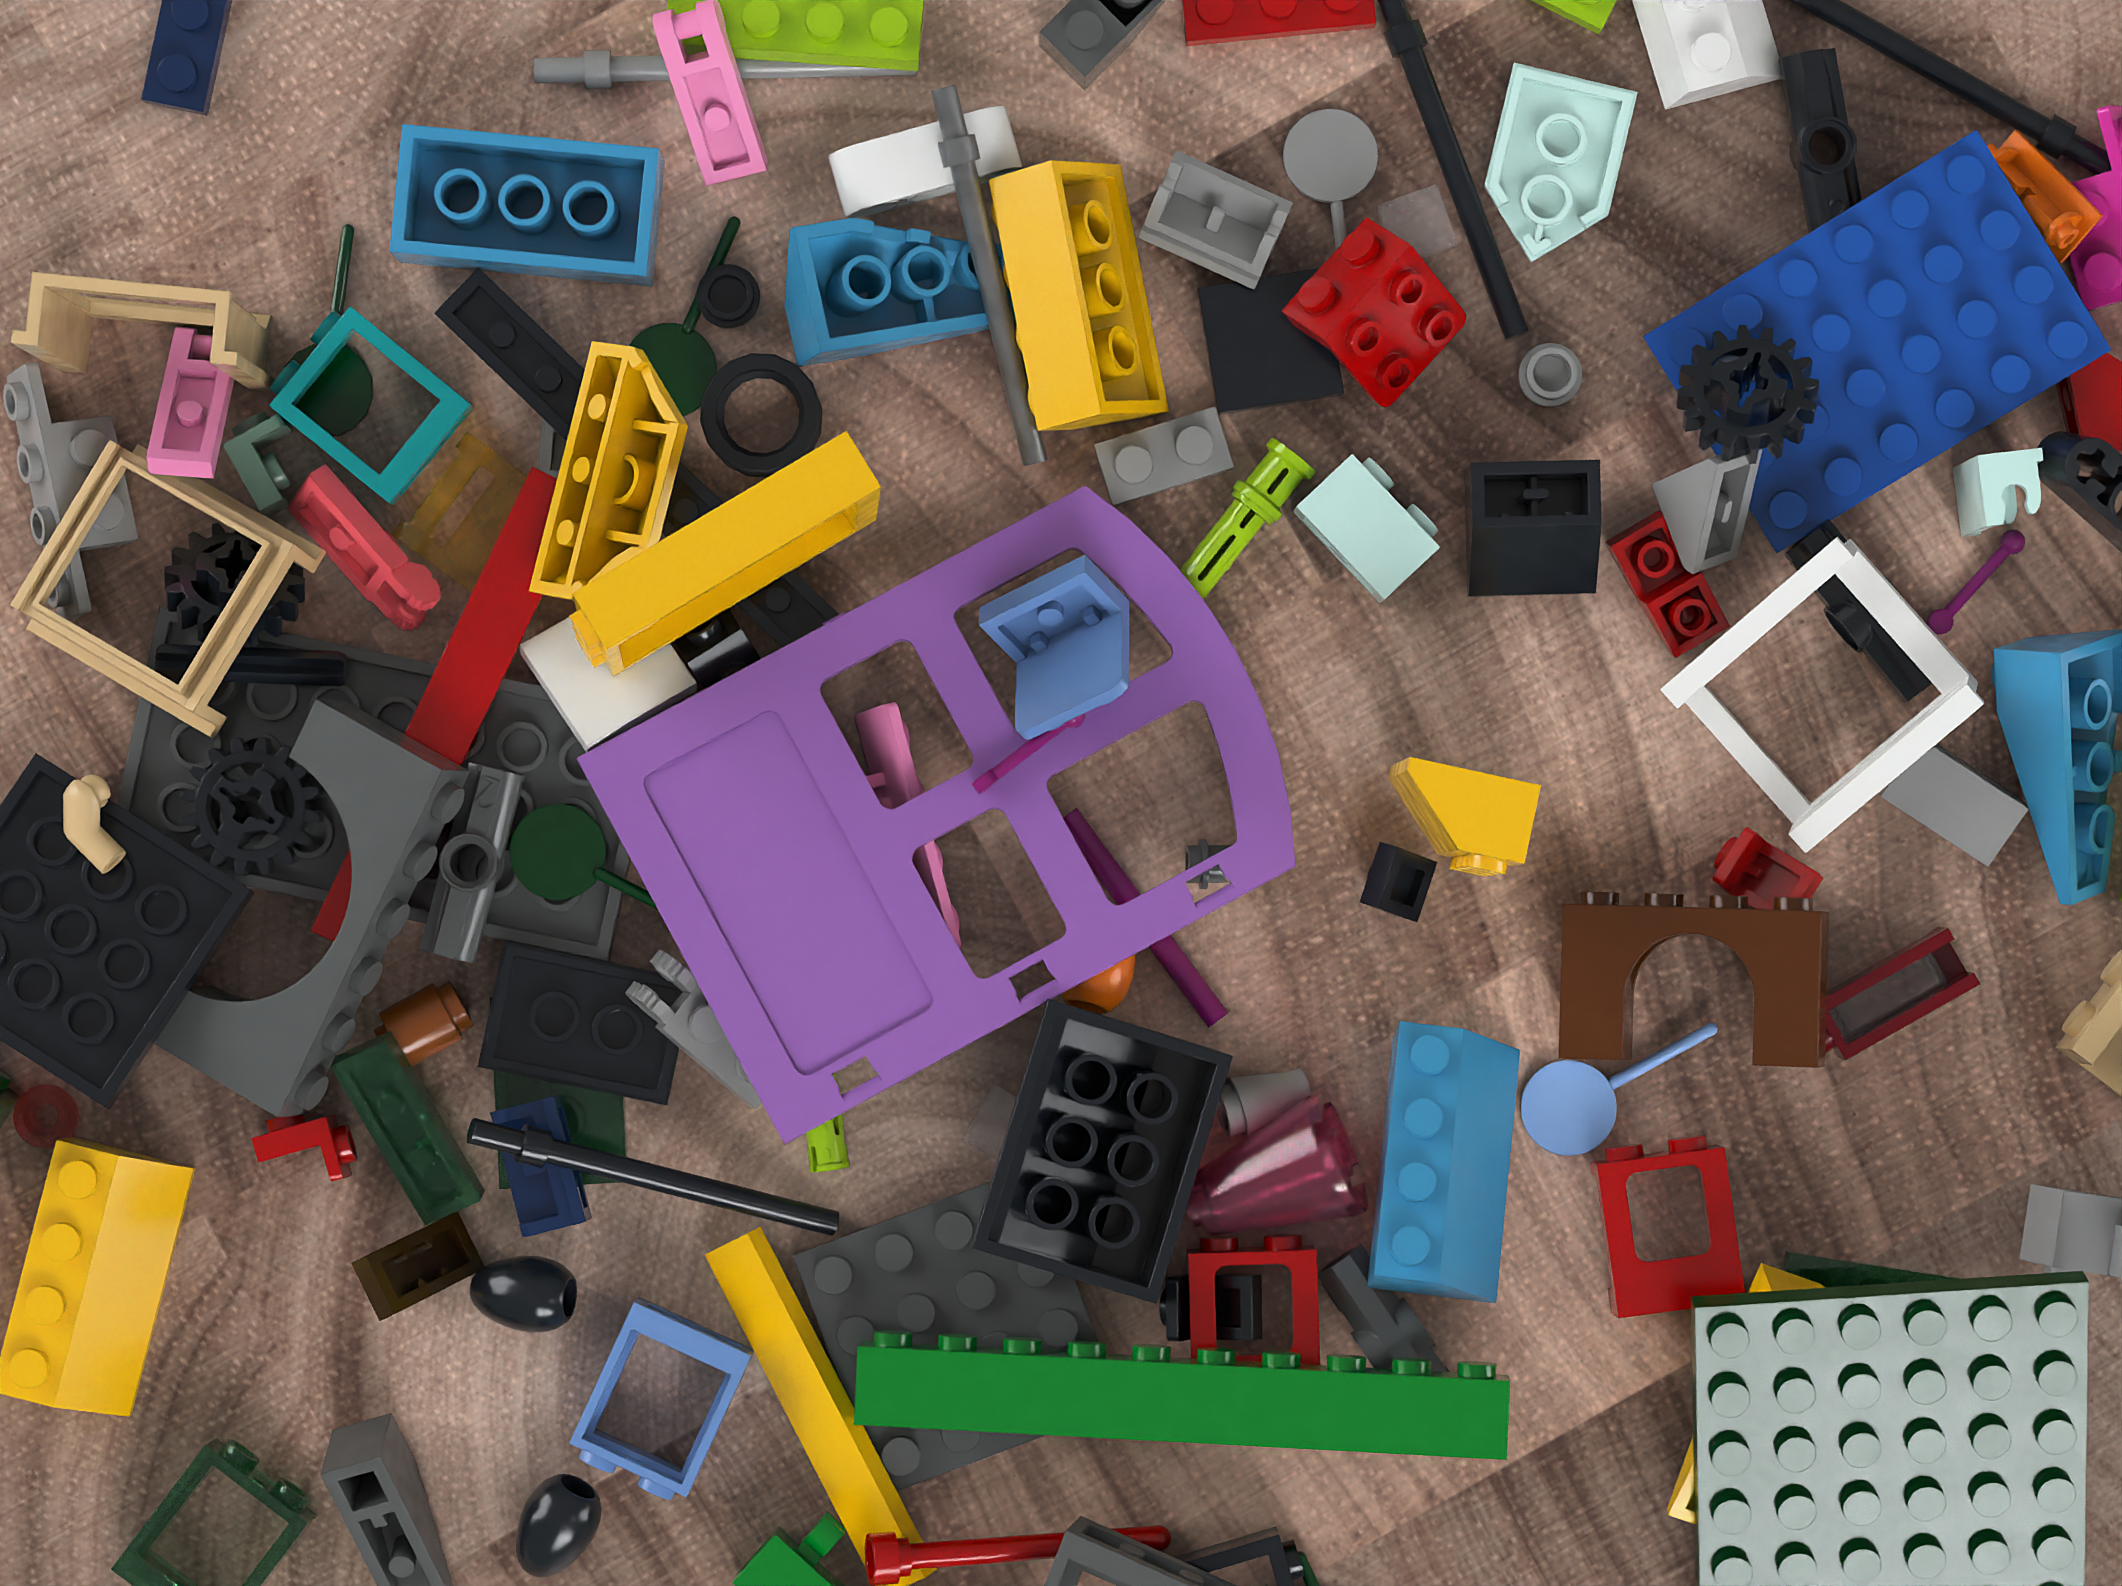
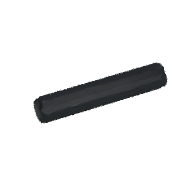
M159 645L155 654V671L167 679L181 680L202 645ZM242 647L221 682L342 686L345 684L347 677L346 654L340 651Z

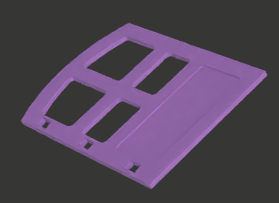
M1087 486L1073 491L850 612H843L822 623V627L577 757L581 768L784 1144L795 1140L1045 1004L1047 998L1051 1000L1296 866L1291 809L1279 754L1261 701L1236 649L1206 602L1173 561L1129 518ZM1070 550L1078 551L1082 555H1086L1141 610L1170 646L1172 656L1164 664L1130 681L1126 691L1114 701L1086 712L1084 722L1076 728L1067 727L979 795L971 784L1029 740L1024 739L1014 730L955 622V615L959 609ZM898 642H907L915 649L973 755V763L969 769L897 808L889 809L882 806L825 703L821 695V687L825 681ZM1190 702L1199 703L1205 709L1222 760L1230 792L1237 834L1236 842L1232 846L1123 905H1114L1109 902L1048 792L1047 782L1059 772ZM996 809L1002 811L1007 817L1064 921L1066 932L1059 940L991 977L979 978L971 971L916 870L912 857L914 852L922 846L985 812ZM1218 865L1223 876L1230 884L1194 903L1193 896L1185 883ZM1043 961L1050 975L1055 979L1018 999L1017 992L1009 978ZM867 1056L874 1071L879 1075L841 1095L840 1088L833 1074Z

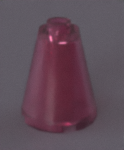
M1320 1091L1307 1096L1198 1169L1186 1211L1196 1228L1204 1225L1211 1235L1355 1217L1367 1211L1368 1197L1365 1183L1356 1186L1352 1185L1350 1177L1354 1174L1353 1166L1359 1164L1354 1148L1336 1108L1331 1101L1324 1104V1093Z

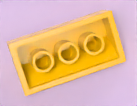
M1050 160L989 179L992 195L991 214L999 231L1005 261L1003 276L1011 292L1017 323L1015 337L1017 345L1023 354L1029 384L1028 403L1035 416L1037 430H1073L1169 412L1121 164Z
M1409 757L1391 766L1388 777L1389 781L1436 854L1452 857L1449 869L1487 877V875H1505L1507 866L1525 863L1541 785Z
M76 1137L56 1140L0 1355V1394L54 1408L126 1417L132 1416L195 1172L194 1167Z

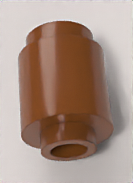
M448 981L438 988L431 983L380 1011L379 1015L383 1025L374 1029V1033L391 1063L403 1058L406 1065L411 1068L463 1039L461 1033L473 1027L474 1023L454 986Z

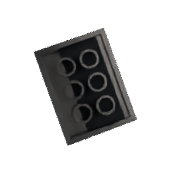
M1047 998L971 1248L1157 1304L1233 1056L1213 1048Z

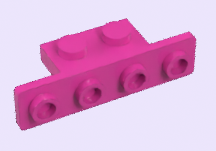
M2107 105L2097 109V116L2112 170L2072 182L2103 214V217L2069 255L2080 298L2088 311H2094L2122 302V106Z

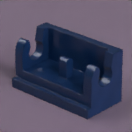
M560 1094L490 1112L493 1123L520 1130L524 1124L550 1130L552 1138L573 1143ZM501 1152L520 1222L519 1226L522 1237H529L580 1224L592 1218L581 1172L547 1163L542 1168L517 1163L514 1161V1155Z

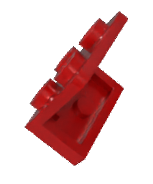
M1367 217L1344 239L1338 249L1302 285L1297 294L1281 310L1293 326L1328 348L1371 400L1381 407L1391 406L1460 331L1466 322L1464 310L1412 245Z

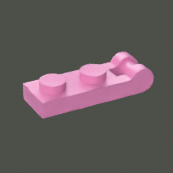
M718 0L697 2L695 10L677 15L673 9L653 14L656 38L706 186L766 171L769 163L729 42L723 12ZM702 35L707 51L687 55L683 40Z
M176 326L146 455L149 474L214 479L234 379L210 363L212 335H200L197 328Z

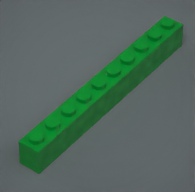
M889 1330L874 1331V1341H863L857 1346L854 1425L1507 1460L1510 1379L1508 1375L1496 1374L1497 1364L1459 1361L1457 1372L1431 1371V1360L1393 1358L1392 1369L1367 1368L1366 1357L1331 1354L1327 1355V1365L1301 1364V1353L1287 1351H1263L1262 1362L1236 1361V1350L1211 1347L1197 1348V1359L1171 1357V1346L1155 1344L1132 1345V1355L1106 1354L1107 1343L1096 1341H1068L1067 1352L1041 1350V1339L1023 1337L1003 1338V1348L977 1347V1336L965 1334H939L938 1345L914 1344L913 1333Z

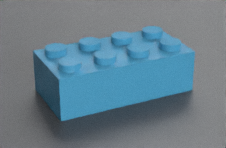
M402 124L389 252L400 263L476 270L479 267L482 271L653 287L665 160L659 148Z

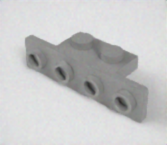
M35 362L23 364L7 375V383L3 390V401L7 416L11 421H16L21 445L17 450L18 471L23 482L30 485L34 504L30 514L32 535L35 542L40 546L43 545L44 549L109 440L117 444L118 441L112 415L51 423L38 363ZM125 473L47 600L52 608H56L57 614L68 621H74L91 611L80 551L131 544L139 539Z

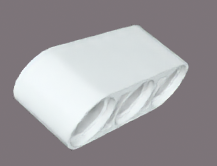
M995 106L963 114L968 135L975 134L981 159L975 160L980 185L989 183V179L1023 169L1006 107ZM939 121L848 146L829 155V162L846 219L867 217L956 192L950 167L943 168L937 144L943 141Z

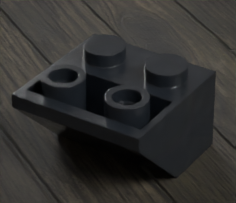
M1600 460L1470 463L1464 470L1467 597L1595 594L1602 526Z

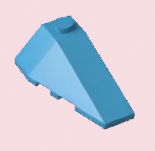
M858 218L796 226L789 230L784 306L798 367L857 358L989 330L967 241L931 235V231L910 228L906 231L874 225V221ZM995 243L1003 274L1005 261L1002 246ZM1005 283V287H1006V291H1007V295H1008V299H1009V303H1010V307H1011V311H1012V315H1013V319H1014V324H1017V323H1016V318H1015V313H1014V307H1013L1011 292H1010V290L1008 289V287H1007V285H1006V283Z
M2122 629L2027 637L1994 648L1991 680L1996 690L1997 714L2059 902L2064 905H2073L2106 891L2115 824V813L2106 804L2108 785L2111 782L2113 772L2121 773L2122 751L2113 750L2118 713H2122Z

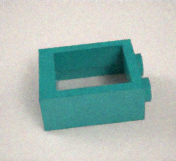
M351 306L342 316L334 310L313 333L310 340L317 347L305 362L300 365L295 360H292L272 383L270 390L277 396L269 406L389 504L395 506L472 412L474 407ZM355 332L440 400L381 474L376 472L295 406Z

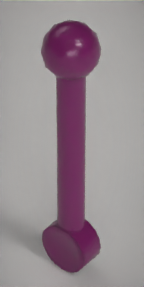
M2011 529L2003 533L2000 540L2001 546L1945 608L1934 610L1928 615L1926 624L1935 634L1941 635L1949 632L1953 627L1954 615L2010 554H2018L2025 547V537L2020 531Z
M1085 713L1065 722L1055 730L1044 732L1030 739L995 767L981 775L971 785L979 795L1067 727L1076 728L1084 722Z

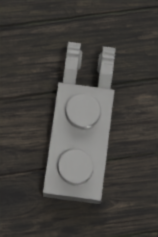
M658 950L650 960L657 973L672 982L682 991V994L669 1007L651 988L634 981L625 992L626 995L658 1023L655 1028L749 1107L757 1109L761 1104V1100L695 977L675 958L664 951Z

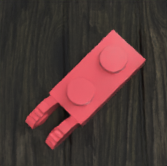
M326 464L308 475L288 505V511L315 542L326 551L330 559L368 602L372 601L386 618L392 620L391 624H395L397 629L402 628L403 631H412L414 628L418 629L426 619L427 610H432L441 599V585H438L437 579L432 578L433 574L425 565L408 562L409 558L399 548L394 537L376 522L357 500L351 488L341 482Z

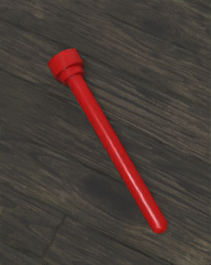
M1161 1525L1112 1528V1530L1159 1551L1166 1549L1171 1542L1169 1530ZM895 1532L868 1533L865 1539L867 1578L871 1586L898 1584L900 1577L910 1576L913 1569L1055 1559L1065 1532L910 1543L907 1537L897 1538Z

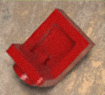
M1745 827L1738 838L1732 837L1723 845L1716 857L1714 868L1717 871L1712 878V881L1728 895L1748 896L1749 908L1773 910L1774 897L1811 898L1823 880V877L1818 872L1765 841L1757 832L1749 827Z
M335 1114L306 1122L304 1115L276 1117L265 1121L268 1129L267 1134L251 1138L258 1163L320 1145L331 1182L352 1176L349 1163L357 1161V1151L351 1130L347 1124L339 1126Z

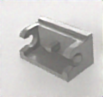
M1176 150L1162 185L1160 184L1138 238L1254 290L1275 247L1293 202Z
M1939 744L1933 746L1884 787L1880 793L1882 798L1987 867H1989L2029 809L2023 799Z

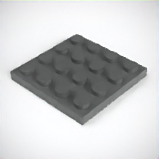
M991 1181L793 1255L837 1376L854 1408L857 1346L863 1341H874V1331L913 1333L914 1344L938 1345L939 1334L977 1336V1347L1003 1348V1338L1006 1337L1035 1338L1042 1340L1041 1350L1067 1352L1068 1341L1099 1342L1075 1279L971 1248ZM863 1425L897 1491L1045 1436Z

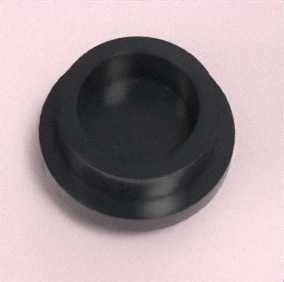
M733 264L719 265L709 270L700 280L696 294L697 304L704 318L711 324L725 329L737 328L748 323L756 314L760 305L759 286L752 274L746 269Z

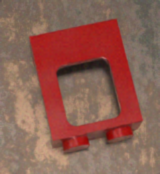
M1706 1135L1669 1139V1151L1644 1154L1643 1144L1604 1148L1606 1160L1590 1162L1591 1174L1596 1176L1611 1280V1288H1607L1611 1314L1618 1319L1691 1309V1296L1745 1293L1725 1147L1716 1144L1707 1146ZM1687 1165L1695 1166L1700 1171L1710 1236L1709 1248L1704 1253L1653 1261L1640 1260L1636 1255L1626 1189L1627 1179L1630 1175L1637 1172Z
M1299 1234L1265 1235L1264 1247H1238L1237 1236H1210L1200 1238L1199 1249H1186L1191 1359H1197V1348H1217L1215 1274L1217 1270L1228 1265L1283 1264L1290 1269L1292 1280L1293 1345L1287 1352L1301 1353V1364L1320 1365L1317 1249L1314 1245H1302V1235ZM1262 1354L1236 1355V1361L1262 1362Z

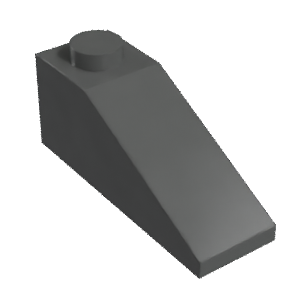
M392 1413L332 1430L320 1475L376 1585L453 1586L417 1463Z

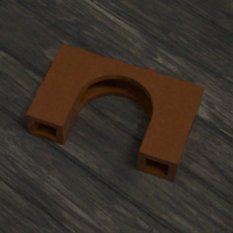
M1581 892L1580 904H1563L1558 1058L1631 1060L1634 988L1642 965L1650 954L1665 942L1683 935L1701 934L1717 939L1731 948L1739 956L1749 972L1754 990L1752 1065L1825 1067L1829 912L1813 911V898L1774 897L1773 910L1748 909V896L1709 895V908L1683 907V894L1645 893L1644 906L1619 905V893Z

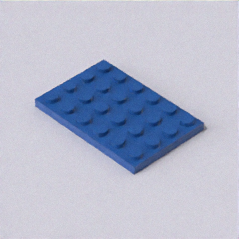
M1977 130L1969 133L1643 336L1676 391L1682 387L1679 385L1681 366L1692 365V348L1697 344L1711 351L1713 332L1718 330L1726 336L1728 341L1734 340L1737 337L1739 325H1746L1750 338L1759 339L1766 327L1772 328L1773 344L1780 346L1783 342L1792 338L1796 341L1793 359L1810 357L1813 361L1809 378L1819 380L1817 400L1813 401L1817 404L1813 424H1804V436L1800 444L1790 442L1784 438L1781 457L1776 459L1769 453L1767 448L1762 449L1749 505L1751 513L1776 553L1813 532L1826 520L1830 519L1831 521L2112 350ZM1755 381L1751 383L1749 392L1744 393L1739 402V407H1743L1746 397H1750L1751 392L1755 389ZM1713 410V412L1722 419L1719 412ZM1717 442L1714 443L1711 448L1716 456L1722 454L1723 445Z

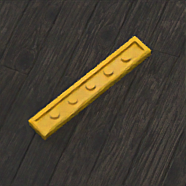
M761 1226L704 1254L864 1566L865 1539L868 1533L895 1532L897 1538L907 1537L910 1543H923L864 1426L854 1425V1407ZM937 1568L913 1569L910 1576L900 1577L898 1584L875 1586H907L926 1578L936 1571Z

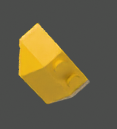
M595 341L591 343L529 588L530 592L574 601L573 592L643 552L660 540L688 425L646 354L639 348Z

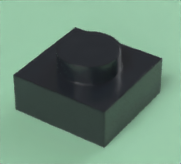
M1379 842L1372 866L1367 875L1360 903L1407 920L1418 922L1437 862L1405 849Z

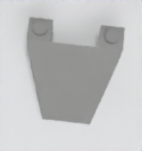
M2031 1184L2019 1260L2044 1265L2043 1273L2083 1271L2121 1278L2120 1283H2122V1198Z

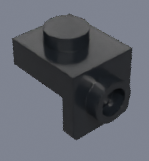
M729 608L675 640L686 663L704 689L761 659Z
M1188 1274L1167 1277L1166 1288L1160 1297L1159 1313L1163 1325L1166 1326L1168 1341L1182 1342L1190 1340ZM1215 1274L1216 1340L1253 1341L1262 1339L1261 1274Z

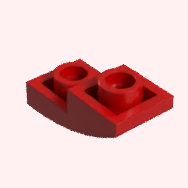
M1660 510L1605 541L1609 552L1634 596L1674 658L1681 656L1730 627L1702 572L1691 574L1683 568L1663 513Z

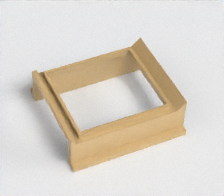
M32 272L26 331L12 330L11 343L61 372L87 374L92 318L213 329L210 363L249 390L272 392L270 387L275 379L265 372L271 315L246 311L232 300L231 291ZM79 293L215 306V309L82 296Z
M109 440L10 606L32 618L26 630L215 739L227 717L207 706L292 563L294 562L314 574L326 551L197 477L149 474L146 460L148 449L137 444L133 452H130ZM126 469L131 470L262 545L179 684L174 683L44 607Z

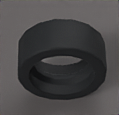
M751 353L729 361L711 377L701 398L700 423L708 445L726 466L746 476L769 477L813 451L821 435L823 410L813 382L796 364L775 354ZM756 378L772 379L785 385L795 396L799 408L798 427L792 439L780 449L768 453L750 452L738 446L729 436L724 423L725 405L731 393L742 383Z

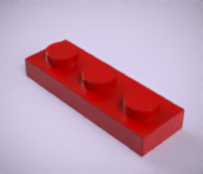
M1181 0L1186 46L1375 28L1376 25L1374 0Z

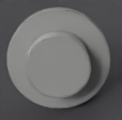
M1545 343L1534 347L1524 356L1518 370V382L1523 394L1531 402L1543 407H1557L1567 403L1578 392L1582 382V367L1577 356L1567 347L1556 343Z

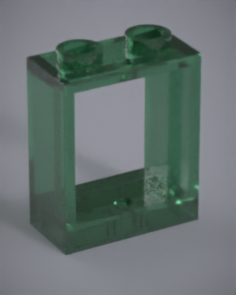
M216 1438L202 1448L111 1570L132 1586H199L152 1549L214 1467L289 1523L242 1586H265L318 1515L307 1507L311 1501L309 1496L295 1484L284 1478H279L275 1483L255 1468L260 1460L248 1448L233 1439H228L224 1444Z

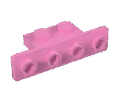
M897 703L883 704L856 714L855 721L870 773L866 778L881 805L885 808L894 809L923 794L925 790L918 781L909 748V730L901 718ZM932 841L914 852L912 862L959 949H961L960 922L957 911L950 902L942 872V853L938 845Z

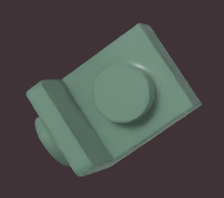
M260 412L237 424L232 429L235 437L222 445L259 511L267 517H271L286 509L290 504L283 490L291 486L292 483L275 453L272 451L263 456L260 450L293 431L287 420L280 414L269 418L266 412Z

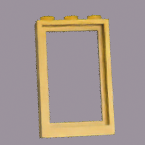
M843 432L573 592L572 595L577 612L570 615L569 618L573 624L572 628L577 642L593 668L605 663L614 677L876 521L881 486L848 432Z

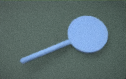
M1708 1023L1608 1079L1593 1066L1576 1060L1556 1061L1542 1067L1530 1078L1521 1098V1116L1528 1134L1539 1146L1559 1155H1580L1593 1150L1607 1138L1615 1123L1617 1104L1613 1090L1715 1035L1718 1031L1717 1025L1715 1023Z

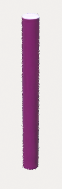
M1076 808L1066 815L1063 819L1092 872L1115 903L1123 905L1140 896V892L1080 811ZM1171 935L1149 946V949L1208 1028L1228 1014L1223 1004Z

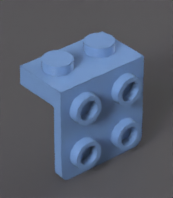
M1086 555L980 607L979 626L1016 662L1015 730L1024 739L1029 740L1044 732L1055 730L1077 716L1100 705H1106L1122 695L1128 688L1129 600Z

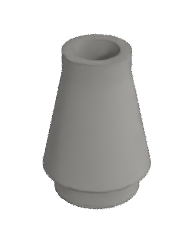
M1301 1068L1286 1072L1226 1077L1216 1112L1220 1124L1228 1137L1241 1133L1244 1138H1248L1298 1108L1312 1104V1094L1306 1075Z

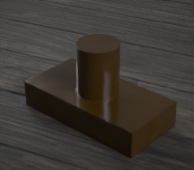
M458 1211L351 1263L379 1321L446 1289L485 1267Z

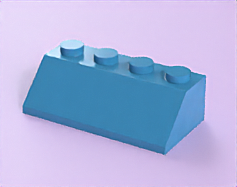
M1404 1021L1399 1022L1392 1037L1367 1288L1496 1303L1520 1058L1519 1049L1466 1029Z

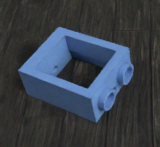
M639 1297L633 1302L569 1444L582 1449L578 1457L580 1460L599 1470L614 1473L616 1467L619 1466L639 1475L640 1478L637 1485L651 1494L667 1500H672L675 1492L687 1497L750 1363L754 1350ZM640 1334L726 1372L683 1468L597 1429Z

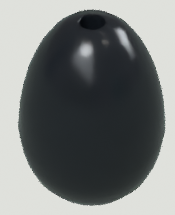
M517 1256L495 1261L480 1269L471 1280L470 1298L474 1306L483 1315L498 1324L527 1333L548 1332L561 1327L572 1317L577 1300V1283L574 1275L563 1264L541 1256Z
M558 1474L544 1480L529 1496L522 1510L516 1532L517 1559L525 1572L535 1577H549L557 1574L571 1565L591 1543L600 1524L602 1507L597 1491L589 1483L570 1474Z

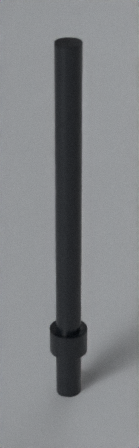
M1378 0L1389 29L1383 33L1392 58L1399 57L1504 338L1507 340L1526 333L1529 329L1423 47L1428 42L1419 19L1412 20L1405 0Z
M1788 0L2036 140L2035 147L2052 158L2058 160L2062 155L2096 175L2112 170L2107 151L2076 134L2077 126L2056 114L2049 119L1841 0Z
M478 1118L472 1119L468 1129L467 1143L514 1155V1161L537 1168H542L547 1163L830 1236L835 1234L839 1224V1212L555 1139L552 1138V1132L547 1129L524 1124L520 1130Z

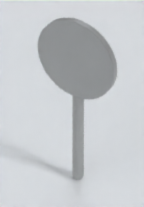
M1322 109L1307 114L1292 127L1284 144L1283 164L1290 182L1300 193L1312 200L1330 203L1335 247L1337 250L1347 237L1343 201L1358 195L1372 180L1378 162V148L1371 130L1360 118L1339 109Z

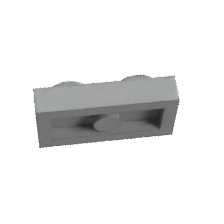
M1215 407L1094 444V451L1113 507L1234 469Z

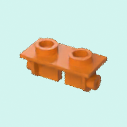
M2015 129L1999 149L1993 143L1988 144L1987 147L2059 263H2063L2103 217V214L2019 130Z

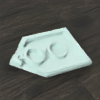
M1514 62L1484 188L1531 263L1608 216L1638 92Z

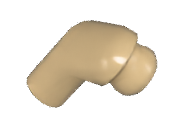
M89 774L81 780H73L63 793V830L68 840L102 874H105L123 859L126 851L100 826V808L107 804L108 798L111 796L110 788L102 777Z

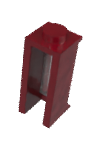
M1936 927L1920 939L1827 991L1825 1053L1833 1049L1838 1058L1847 1060L1980 985L1975 973L1966 971L1950 942L1954 940V937L1949 928Z

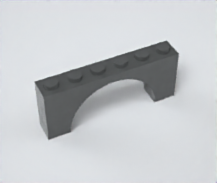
M316 699L289 755L291 759L310 772L324 787L341 816L348 837L352 863L351 891L345 918L334 942L321 961L307 975L287 989L269 997L255 1000L227 993L213 985L192 986L155 1042L157 1046L276 1117L308 1114L324 1097L329 1084V1079L326 1076L336 1054L346 1047L354 1034L356 1022L353 1018L363 997L372 991L381 977L383 964L380 961L391 938L395 937L402 930L410 914L408 901L417 882L429 873L437 857L435 844L445 823L452 820L462 806L465 791L462 787L470 773L469 770L346 701Z

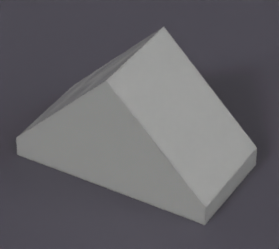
M1759 449L1756 464H1749L1744 450H1736L1729 462L1722 460L1721 454L1651 484L1683 568L1691 574L1737 558L1762 449Z

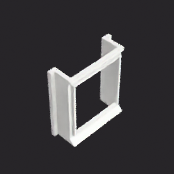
M1838 537L1832 540L1660 689L1677 709L1683 703L1690 707L1793 823L1789 835L1805 853L1984 704L1982 698L1976 693L1978 681L1851 538L1843 543ZM1836 574L1941 694L1811 803L1706 684Z

